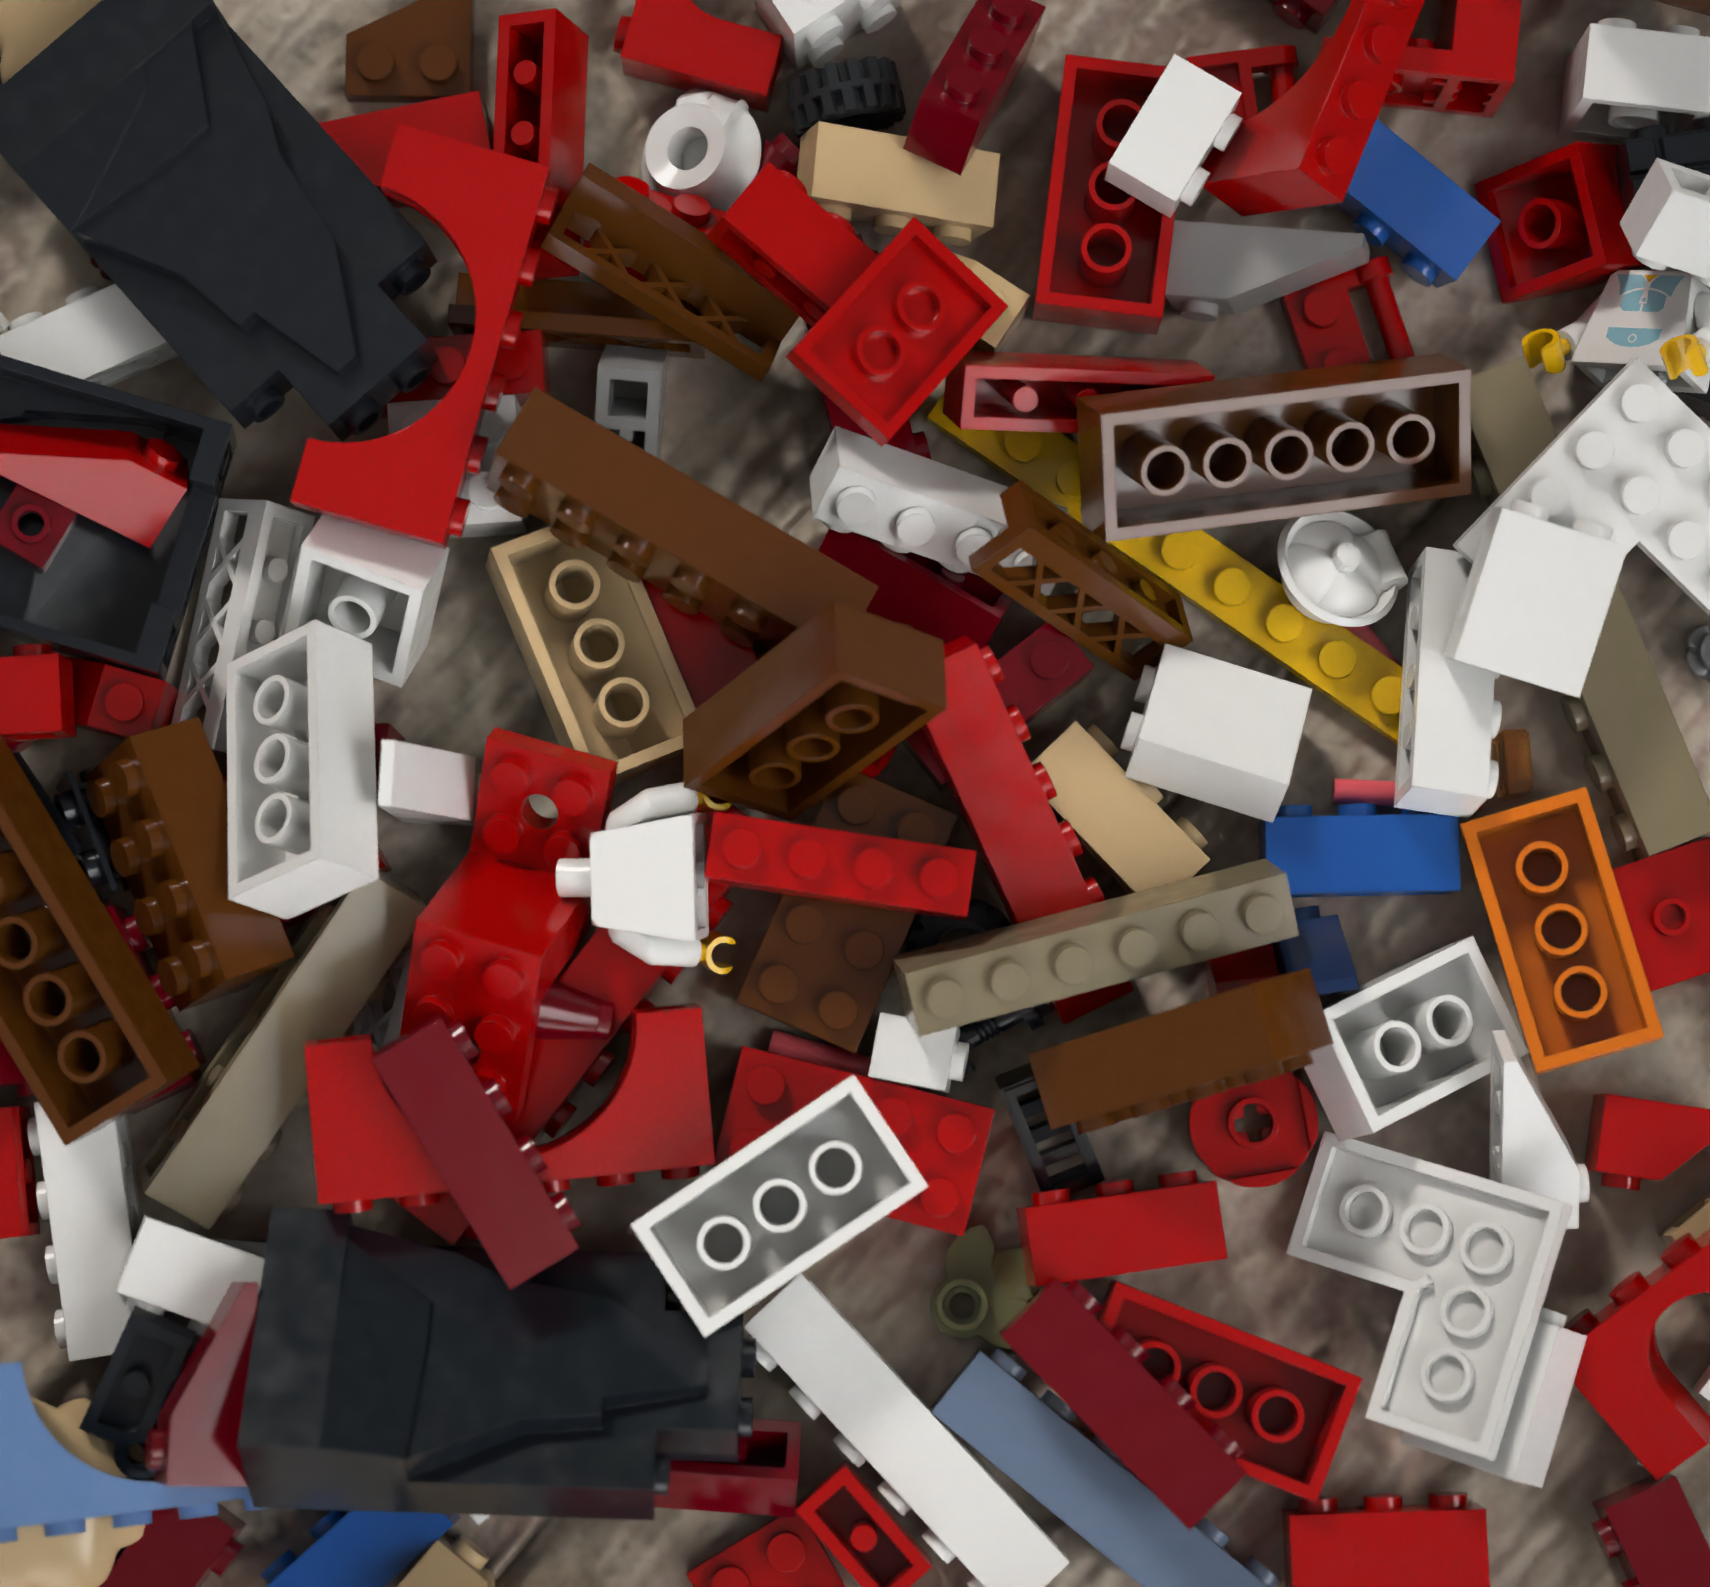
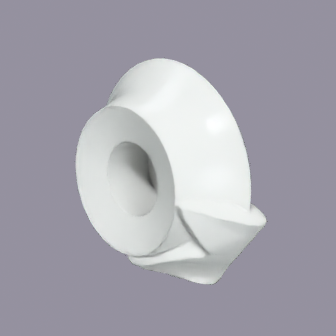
M691 89L678 97L676 105L658 118L647 136L641 164L643 181L649 185L651 190L675 197L681 194L697 195L706 199L712 208L727 212L756 177L761 160L760 134L753 117L748 112L747 102L743 99L735 100L720 93L700 89Z
M1347 511L1291 518L1280 534L1277 546V559L1283 589L1293 606L1303 615L1314 621L1345 627H1360L1372 624L1383 618L1390 611L1397 598L1398 590L1408 583V577L1390 542L1387 531L1383 529L1375 530L1363 519Z

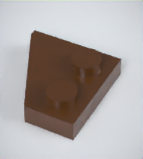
M418 0L347 33L345 97L347 101L419 103L473 92L475 0Z

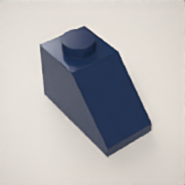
M1319 906L1294 909L1299 936L1272 943L1279 975L1310 967L1319 997L1338 995L1359 989L1357 975L1338 915L1321 917Z

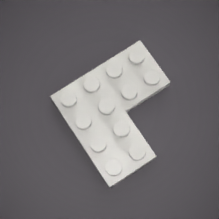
M1637 357L1631 359L1452 546L1473 565L1491 507L1510 509L1513 499L1526 501L1550 509L1548 522L1572 529L1575 518L1612 528L1613 532L1610 541L1628 546L1626 554L1637 545L1710 616V428Z
M1324 1131L1286 1254L1404 1292L1365 1415L1366 1419L1495 1462L1573 1206L1566 1202L1358 1140L1348 1139L1339 1142L1336 1134Z

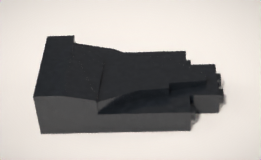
M101 0L0 87V154L244 429L254 421L260 423L273 416L285 401L284 395L294 388L343 442L352 433L358 436L372 428L381 418L383 406L401 391L403 393L411 392L428 378L432 371L431 365L439 357L428 340L395 305L393 300L400 294L407 296L418 290L431 274L430 268L438 262L420 234L229 26L213 0Z
M0 355V424L132 431L148 440L150 438L162 439L173 445L181 453L182 457L188 459L187 491L151 548L79 513H76L77 522L45 574L0 548V631L9 633L15 639L28 643L52 645V650L80 659L111 665L166 681L215 519L219 498H221L237 446L233 424ZM1 475L0 511L17 483ZM29 513L20 519L18 527L24 535L35 536L42 531L44 521L39 515Z
M272 1207L237 1446L252 1503L257 1508L655 1520L656 1495H669L670 1460L738 1462L739 1437L752 1438L753 1397H742L743 1378H755L756 1338H744V1313H740L704 1337L688 1311H681L682 1302L649 1252L575 1250L510 1290L484 1247L425 1245L354 1226L352 1213L336 1214L333 1213V1209Z

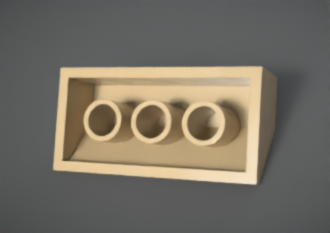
M551 525L490 548L485 567L559 745L617 761L615 784L638 776L683 753V719L696 709L642 580L639 583H635L619 576L607 566L608 558L587 546L583 550H577L562 543L551 534Z

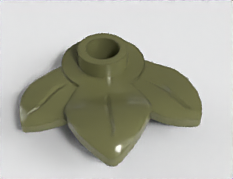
M981 1224L965 1231L964 1237H956L949 1246L945 1259L946 1278L939 1282L931 1295L930 1313L939 1330L950 1337L967 1339L979 1335L995 1347L1013 1349L998 1332L1028 1304L1027 1302L1034 1296L1038 1287L1027 1285L1022 1248L1004 1249L995 1252L990 1234ZM960 1294L969 1296L975 1305L972 1315L965 1319L955 1317L949 1309L952 1298Z

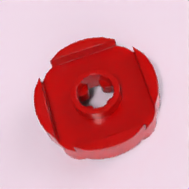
M1289 1071L1273 1078L1249 1085L1245 1084L1228 1089L1222 1093L1192 1101L1187 1116L1188 1135L1197 1158L1214 1176L1237 1186L1249 1188L1267 1187L1288 1179L1306 1160L1317 1138L1318 1112L1309 1089ZM1247 1104H1254L1258 1114H1268L1270 1118V1126L1260 1130L1261 1140L1256 1142H1249L1246 1132H1237L1235 1129V1119L1243 1117V1106Z

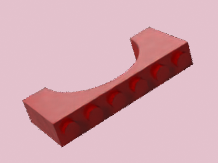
M1351 0L1339 27L1328 45L1294 86L1269 107L1242 122L1224 152L1213 147L1205 170L1209 171L1210 175L1203 188L1242 217L1342 203L1425 0Z
M397 123L380 187L386 198L400 202L430 220L450 240L463 259L470 274L475 294L476 319L471 349L458 379L449 392L431 411L410 426L387 436L361 442L341 443L307 438L290 501L296 507L446 549L450 535L461 538L471 505V500L461 498L467 473L479 475L489 441L488 437L479 435L485 410L497 412L505 387L507 375L496 372L503 348L515 350L524 319L523 312L514 310L521 286L533 287L540 264L542 251L532 248L538 223L550 226L560 189L549 186L551 181L549 166Z
M697 1003L631 1009L632 1026L629 1048L620 1075L602 1104L577 1127L552 1141L535 1146L548 1169L538 1174L548 1193L570 1189L569 1179L596 1177V1186H620L634 1183L635 1172L661 1170V1179L678 1180L700 1176V1166L715 1164L702 1007ZM371 1034L305 1040L304 1052L318 1205L332 1204L333 1213L347 1214L372 1210V1199L399 1197V1206L416 1207L438 1203V1193L450 1192L372 1063L371 1054L374 1051Z

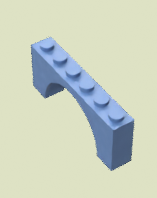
M22 1361L0 1364V1543L18 1541L17 1527L44 1524L45 1537L86 1532L85 1519L111 1516L112 1528L153 1523L152 1510L178 1507L179 1520L219 1515L218 1502L243 1499L244 1511L269 1509L253 1506L248 1487L165 1486L155 1483V1481H133L115 1477L83 1463L69 1453L53 1437L37 1414L25 1383Z

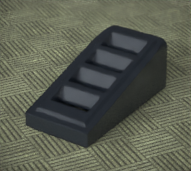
M1030 1062L1002 1073L995 1078L1041 1192L1069 1188L1070 1194L1105 1180L1087 1133L1079 1135L1075 1123L1051 1130L1047 1119L1028 1127L1027 1118L1045 1111L1040 1094L1021 1102L1017 1100L1018 1096L1038 1089ZM1068 1130L1072 1131L1074 1138L1038 1152L1036 1143ZM1076 1154H1081L1083 1163L1050 1177L1048 1176L1045 1167Z

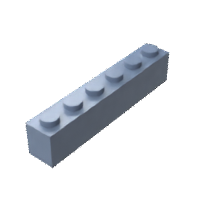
M978 1347L930 1407L933 1415L1143 1587H1277L1282 1581L1254 1556L1250 1555L1246 1562L1242 1564L1225 1550L1224 1546L1231 1538L1205 1516L1189 1530L1139 1478L1122 1465L1123 1461L1096 1434L1090 1439L1071 1424L1077 1414L1050 1389H1047L1040 1398L1020 1381L1028 1372L998 1347L991 1356H988Z

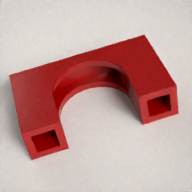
M636 0L632 16L622 15L615 34L613 51L621 53V63L624 75L683 91L700 89L720 93L735 100L743 99L747 102L749 108L768 113L784 58V42L782 35L713 17L698 8L691 0Z
M1710 1229L1697 1239L1690 1233L1684 1234L1661 1253L1659 1258L1663 1262L1662 1265L1646 1277L1640 1271L1630 1274L1609 1293V1297L1613 1300L1610 1304L1595 1315L1587 1308L1574 1316L1564 1326L1565 1329L1587 1336L1573 1384L1656 1481L1707 1446L1710 1439V1416L1667 1367L1660 1354L1656 1339V1322L1667 1308L1687 1296L1710 1292Z

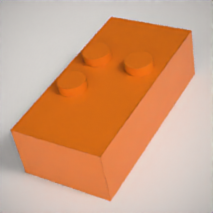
M1587 787L1460 823L1462 840L1523 1039L1529 1052L1528 1055L1534 1075L1538 1076L1661 1041L1664 1038L1663 1030Z

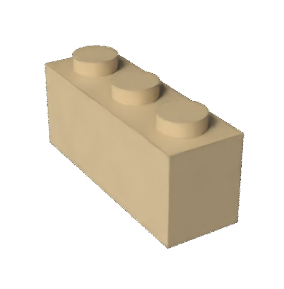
M818 121L801 136L797 178L805 186L809 197L827 212L836 213L845 218L849 223H851V220L874 224L873 230L875 232L896 236L915 217L937 239L947 246L970 245L971 241L993 228L1000 153L976 149L960 176L903 149L907 138L905 136Z
M1075 721L1031 763L1033 765L1041 762L1055 787L1057 797L1048 800L1056 820L1058 822L1064 819L1068 820L1080 845L1128 894L1192 878L1211 860L1202 851L1208 844L1204 836L1183 816L1174 822L1157 805L1163 799V795L1155 786L1125 777L1126 772L1113 759L1119 752L1117 747L1095 725L1092 724L1085 730Z

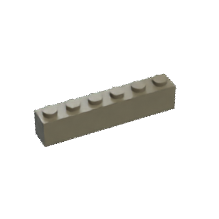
M1264 858L892 957L906 1019L920 1037L1299 936L1286 872Z
M379 869L378 880L317 906L291 944L295 957L272 972L137 1170L145 1195L208 1230H211L221 1214L227 1216L236 1208L245 1191L246 1185L244 1180L257 1161L260 1163L265 1162L275 1151L282 1134L280 1127L292 1109L299 1110L309 1101L304 1052L305 1040L352 1036L354 1030L352 1022L366 1002L372 1004L380 997L390 978L389 967L402 949L407 951L412 948L416 920L427 907L416 891Z

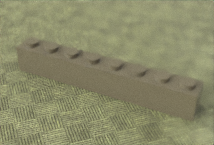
M1524 355L1471 376V489L1478 499L1485 497L1488 506H1490L1557 437ZM1617 580L1580 698L1567 695L1561 699V704L1570 728L1574 733L1582 731L1591 755L1586 757V766L1594 786L1600 793L1607 791L1616 814L1610 817L1613 834L1624 852L1631 850L1635 861L1710 833V801Z

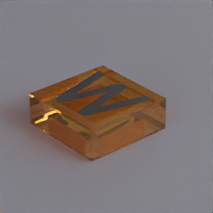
M1526 729L1503 730L1493 739L1494 758L1498 762L1499 767L1497 783L1498 800L1519 799L1534 790L1529 732H1526Z

